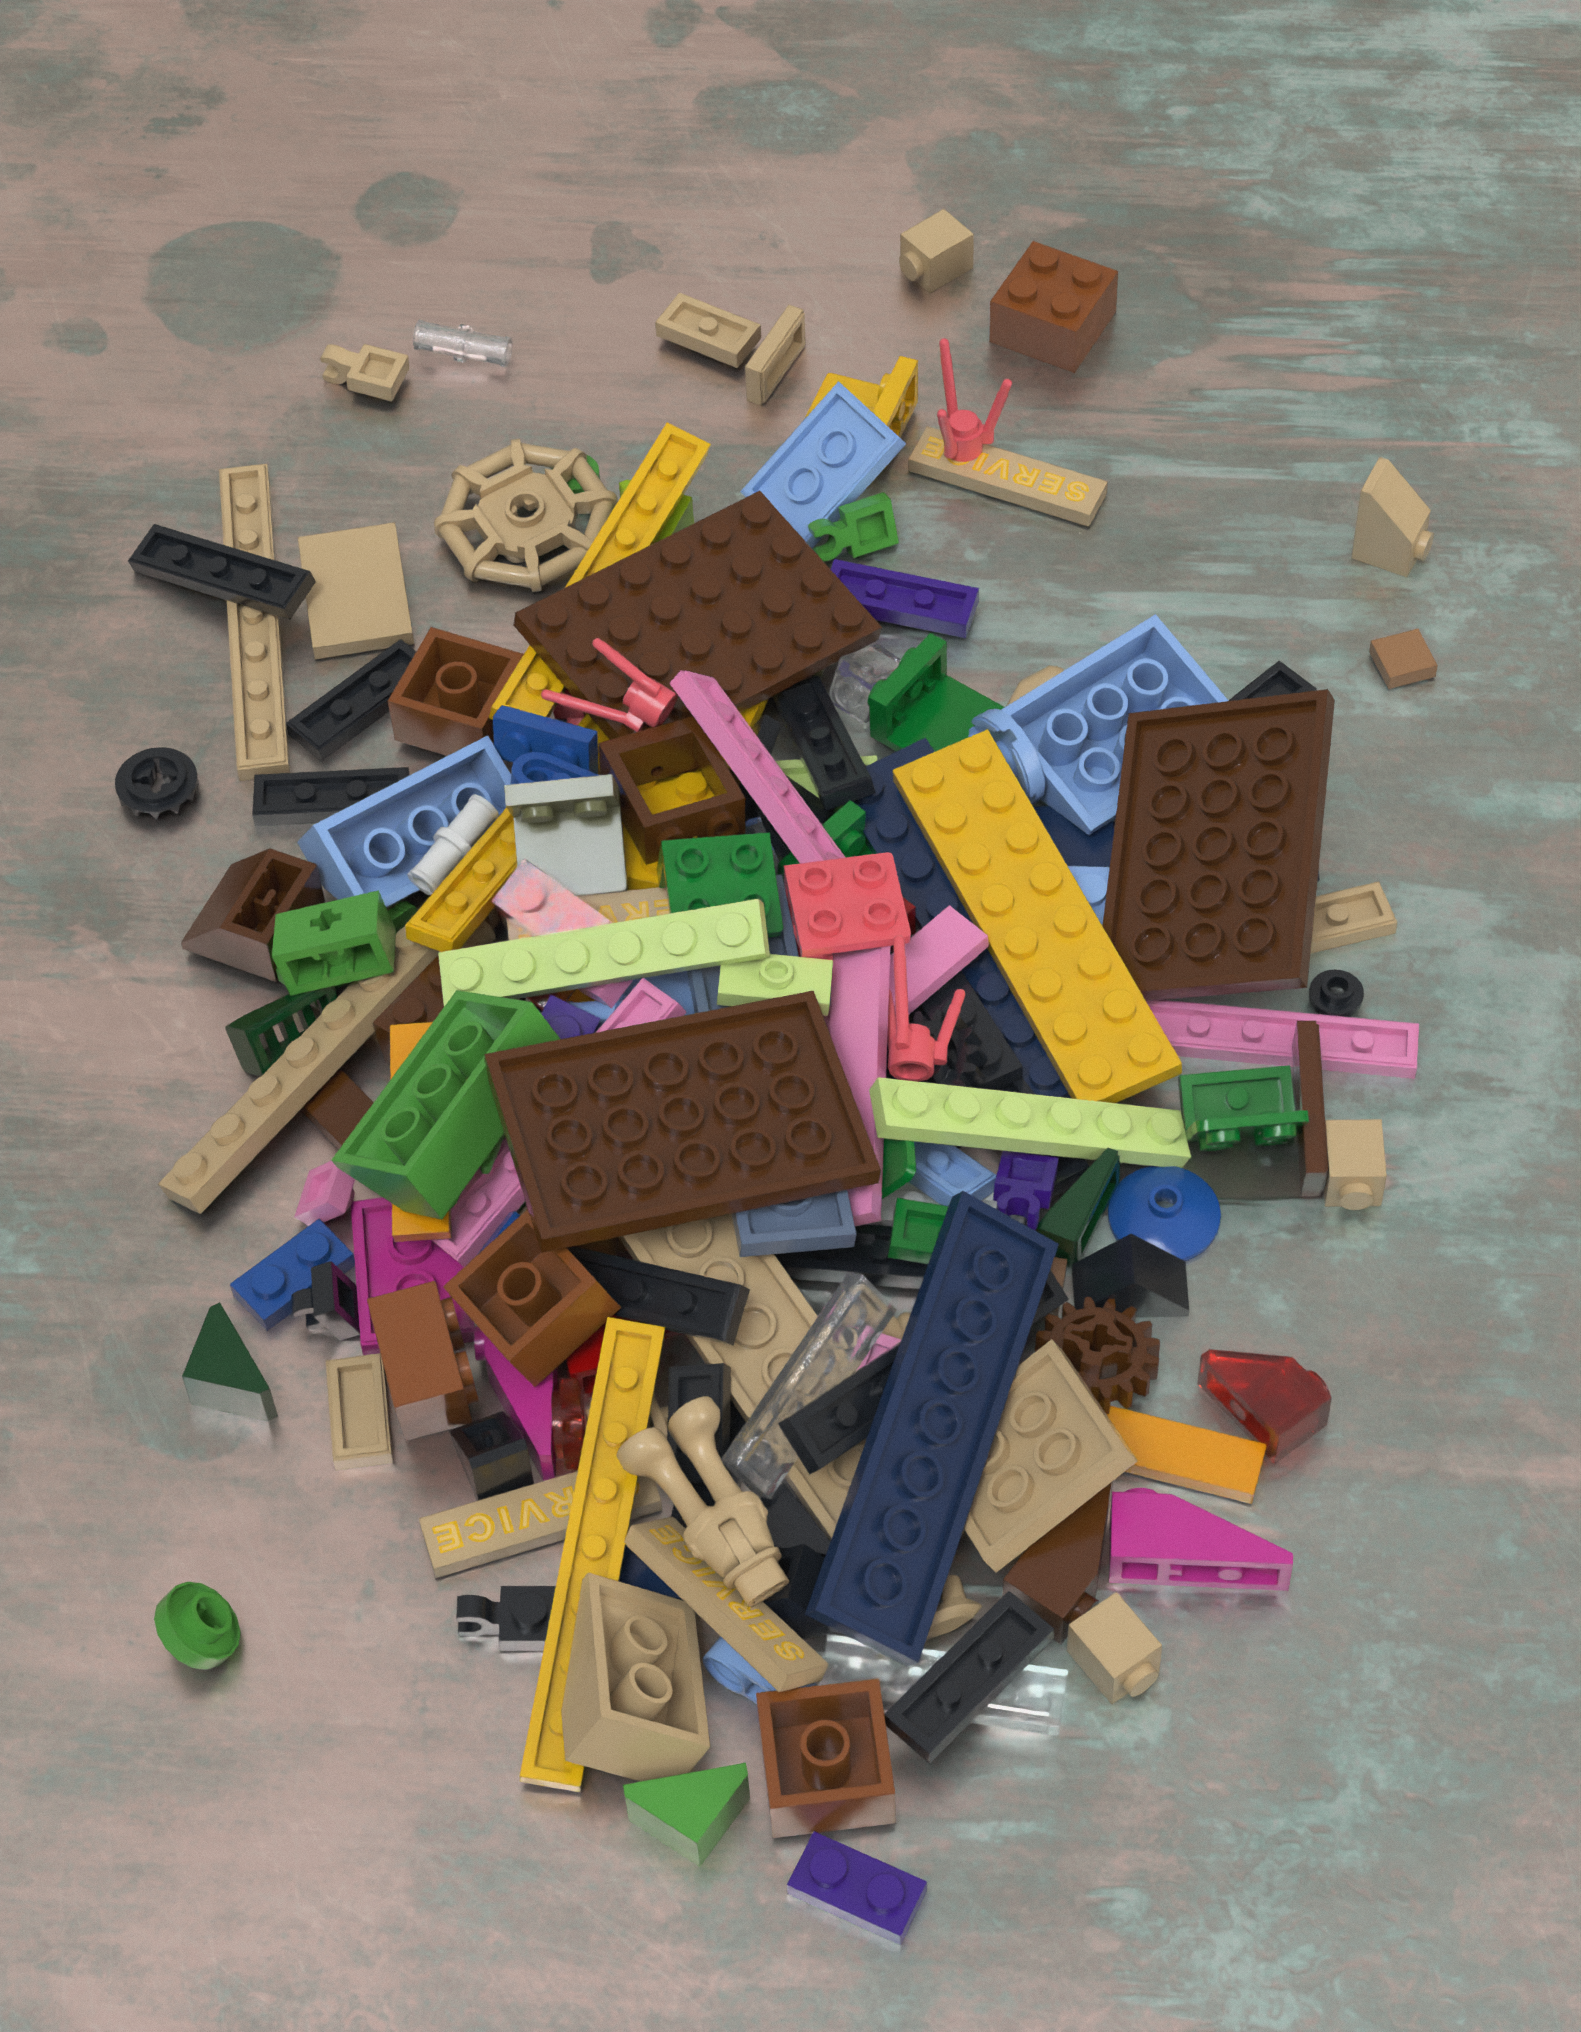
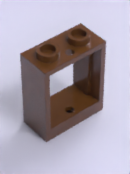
M694 716L599 743L600 775L612 774L620 789L622 822L646 865L658 862L660 845L663 840L690 839L695 836L703 838L745 834V797L717 748ZM699 768L715 797L657 814H651L637 786Z

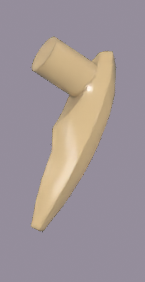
M956 1575L947 1576L941 1594L943 1603L937 1606L926 1641L962 1626L972 1619L982 1607L980 1603L967 1599L962 1581ZM876 1651L879 1658L884 1656L883 1654Z

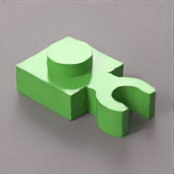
M884 492L839 506V521L832 522L828 519H817L808 525L809 532L815 538L829 534V538L824 545L812 548L823 561H830L836 558L845 547L847 552L853 558L899 543L891 498Z

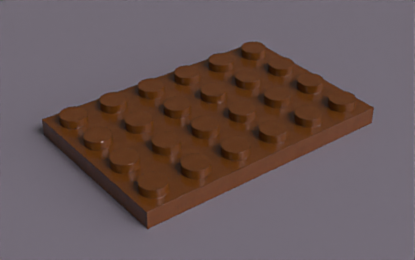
M761 491L515 612L513 624L573 697L628 713L629 707L623 704V698L633 680L593 647L592 642L596 638L605 641L646 676L653 678L673 692L675 690L670 685V682L681 670L715 678L741 713L879 640L882 630L881 625ZM679 696L664 724L693 716ZM588 714L609 740L635 733L634 730L622 723ZM645 724L642 730H646L651 727Z
M1328 689L1128 713L1102 926L1146 1001L1307 988L1335 699Z
M814 991L484 1054L489 1085L541 1253L879 1183L881 1173L879 1163Z

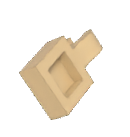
M329 344L320 358L321 362L328 364L322 375L325 381L333 384H342L347 381V389L350 391L388 401H393L409 370L408 355L368 344H363L359 353L351 352L338 345Z

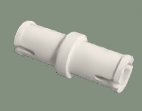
M474 794L471 796L468 803L449 826L440 827L434 834L433 839L435 843L414 869L410 870L407 874L410 881L422 892L431 895L468 853L489 825L498 818L499 814L496 808L479 795Z

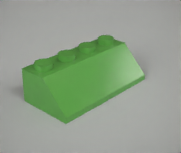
M456 990L331 1161L337 1168L401 1210L442 1220L446 1213L457 1203L461 1192L479 1167L487 1161L492 1149L504 1134L489 1085L484 1054L560 1040L559 1036L530 1001Z

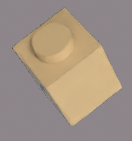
M945 209L940 210L900 234V268L909 280L916 281L929 293L936 291L973 269L974 234Z
M1382 1119L1325 1120L1328 1175L1324 1188L1325 1207L1361 1210L1369 1206H1381L1387 1178Z
M1117 1592L1068 1626L1067 1652L1111 1704H1114L1126 1694H1129L1131 1697L1140 1695L1157 1680L1160 1670L1162 1644Z

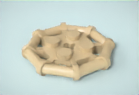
M520 438L512 439L511 445L467 467L459 465L452 472L453 482L441 515L434 520L435 534L439 538L444 539L463 566L464 576L473 582H478L481 579L531 588L532 593L542 591L541 586L577 569L618 500L617 495L607 490L588 464L587 454L580 449L574 448L571 451L521 443ZM526 463L553 469L544 468L545 474L535 473L532 470V466H528ZM575 478L585 492L574 494L567 482ZM474 493L480 496L478 506L475 503L473 509L464 510L469 494L472 495ZM520 507H525L528 511L538 509L530 517H518L517 509ZM591 514L585 533L583 534L576 530L575 521L577 515ZM477 529L484 542L475 550L464 532ZM563 544L570 549L541 565L539 563L538 557ZM500 554L504 555L512 563H522L525 561L526 567L495 562L494 560Z

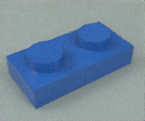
M501 705L494 714V747L502 760L513 763L516 758L525 753L543 752L593 773H598L597 731Z
M318 1219L230 1283L231 1291L241 1305L268 1331L292 1313L291 1295L294 1292L312 1288L311 1267L332 1261L345 1274L355 1267L354 1254Z

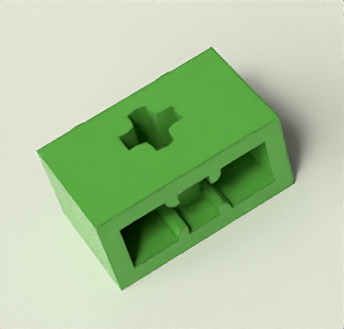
M379 890L278 913L275 915L272 958L290 996L394 972L396 929Z

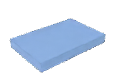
M838 381L740 492L745 497L761 491L807 544L813 548L823 536L815 538L809 532L808 525L817 519H828L832 522L838 521L840 518L838 507L856 501L906 443Z

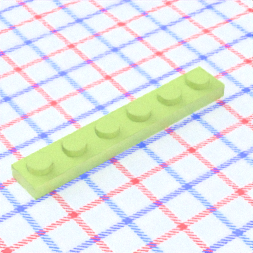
M759 899L438 952L445 1007L456 990L519 999L770 957L764 903Z
M880 1077L876 1079L869 1089L877 1138L1097 1160L1107 1148L1118 1151L1120 1163L1158 1167L1176 1166L1182 1168L1191 1158L1181 1110Z

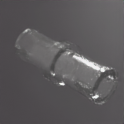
M421 319L416 323L413 335L414 350L451 355L454 361L465 363L467 359L497 364L501 367H507L511 358L512 337L472 331V326L460 324L456 328L425 322V320Z

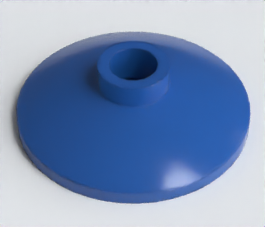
M1149 1166L1134 1171L1118 1184L1108 1206V1222L1116 1240L1132 1233L1183 1261L1190 1260L1204 1252L1214 1241L1220 1226V1205L1212 1188L1198 1175L1176 1166ZM1169 1202L1174 1205L1169 1208H1164L1159 1206L1157 1203Z

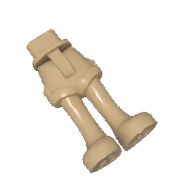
M702 1396L684 1404L671 1416L668 1423V1431L678 1447L696 1468L715 1501L714 1506H707L681 1470L671 1445L660 1429L652 1427L636 1433L621 1445L616 1456L625 1471L636 1476L648 1477L664 1490L687 1526L683 1533V1540L693 1557L704 1560L724 1579L723 1583L727 1589L737 1588L747 1606L752 1607L783 1589L789 1583V1579L778 1563L782 1555L779 1548L774 1547L767 1525L768 1510L754 1492H742L725 1468L717 1452L714 1435L720 1423V1409L712 1398Z

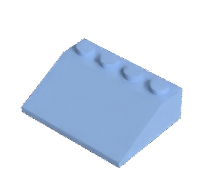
M1155 614L1004 707L1001 711L1010 715L1034 746L1045 778V791L1041 800L1086 834L1091 835L1116 819L1128 713L1229 700Z

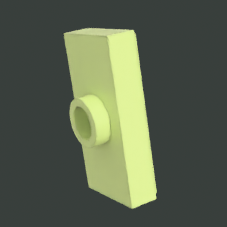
M770 954L768 958L721 965L717 1005L736 1006L814 991L822 1015L828 1016L833 960Z

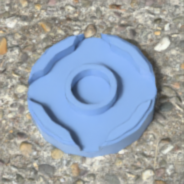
M988 709L974 717L971 722L975 726L969 729L968 737L988 729L1031 804L1033 805L1038 802L1044 795L1045 778L1034 746L1023 729L1010 715L1000 709Z

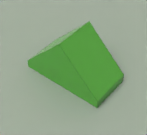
M746 1763L623 1785L629 1821L698 1867H701L750 1800Z

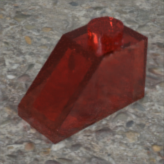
M1209 1349L1201 1355L1197 1384L1252 1441L1267 1444L1265 1455L1274 1464L1327 1426L1332 1401L1330 1391L1324 1380L1312 1370L1306 1371L1293 1357Z

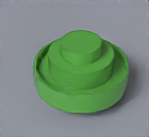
M185 1582L176 1585L156 1605L154 1621L160 1640L164 1647L178 1661L191 1668L209 1670L217 1667L231 1656L239 1646L241 1632L236 1614L230 1604L216 1590L202 1583Z

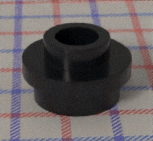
M1334 969L1321 972L1310 984L1309 1000L1317 1014L1351 1017L1360 1009L1363 1003V986L1357 977L1347 971ZM1330 991H1339L1343 994H1334Z

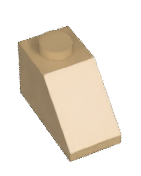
M1378 458L1360 491L1351 559L1408 577L1416 560L1425 561L1432 546L1434 533L1427 531L1431 510L1388 459Z

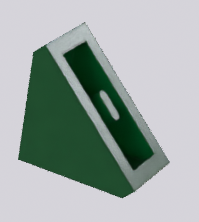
M220 1302L211 1306L182 1375L191 1405L267 1422L278 1417L271 1390Z

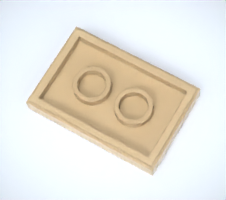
M395 522L297 537L302 569L309 570L316 581L306 596L315 659L386 649L400 639L408 645L414 644Z

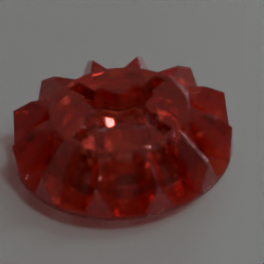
M560 1378L559 1390H552L551 1396L553 1441L556 1460H564L565 1470L569 1472L578 1470L586 1431L584 1395L582 1393V1386L576 1378Z

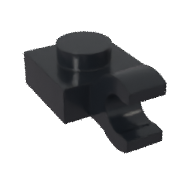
M501 1586L500 1602H494L479 1595L457 1596L456 1620L458 1621V1635L468 1637L499 1635L500 1651H543L556 1586Z

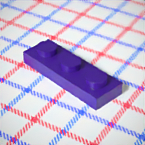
M834 559L831 566V571L875 620L962 638L967 637L979 603V588Z

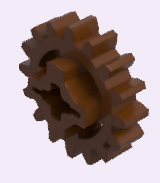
M1085 1297L1083 1309L1076 1310L1073 1305L1066 1302L1062 1305V1319L1052 1314H1048L1045 1317V1330H1040L1036 1333L1035 1352L1053 1339L1064 1351L1106 1414H1109L1111 1402L1118 1401L1126 1409L1132 1407L1133 1392L1146 1397L1149 1394L1150 1380H1157L1160 1360V1340L1151 1337L1153 1324L1150 1320L1136 1324L1137 1309L1131 1306L1122 1313L1115 1311V1299H1108L1104 1307L1100 1308L1095 1307L1091 1297Z

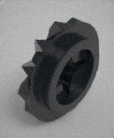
M166 747L150 748L132 755L121 765L115 778V789L121 805L130 807L136 817L145 812L150 813L156 820L160 812L171 810L178 814L181 803L193 801L194 789L199 785L197 770L193 761L186 754ZM157 773H161L165 783L162 784L161 791L153 793L150 787L154 785Z

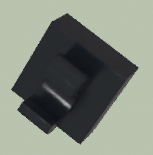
M332 1261L311 1267L312 1288L298 1290L291 1295L292 1315L294 1317L306 1315V1327L309 1330L326 1327L340 1341L360 1335L356 1284Z

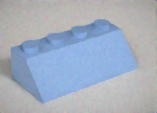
M487 735L314 824L297 843L307 861L317 864L323 888L338 900L379 890L384 904L388 908L420 891L410 881L407 874L410 870L414 869L435 843L433 839L434 834L440 827L449 826L468 803L471 796L476 794L486 799L496 808L499 815L505 810L504 785H510L511 774Z

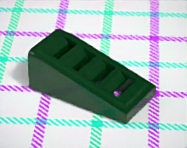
M334 986L292 996L288 994L243 1015L225 1026L242 1069L247 1073L261 1077L280 1058L287 1046L299 1038L316 1020L310 1004L317 1001L322 1013L323 1009L338 997ZM296 1012L304 1028V1031L300 1033L292 1016ZM278 1024L284 1038L281 1042L278 1041L273 1026Z
M1107 1148L1040 1220L1035 1230L1059 1244L1055 1257L1068 1259L1067 1267L1071 1269L1073 1263L1082 1259L1120 1182V1156L1118 1151Z

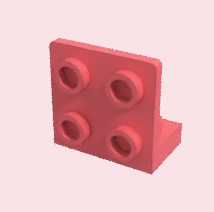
M885 852L784 866V888L799 957L833 960L832 953L893 946L894 937L897 935L904 937L905 944L910 942L911 931L894 858L891 853Z

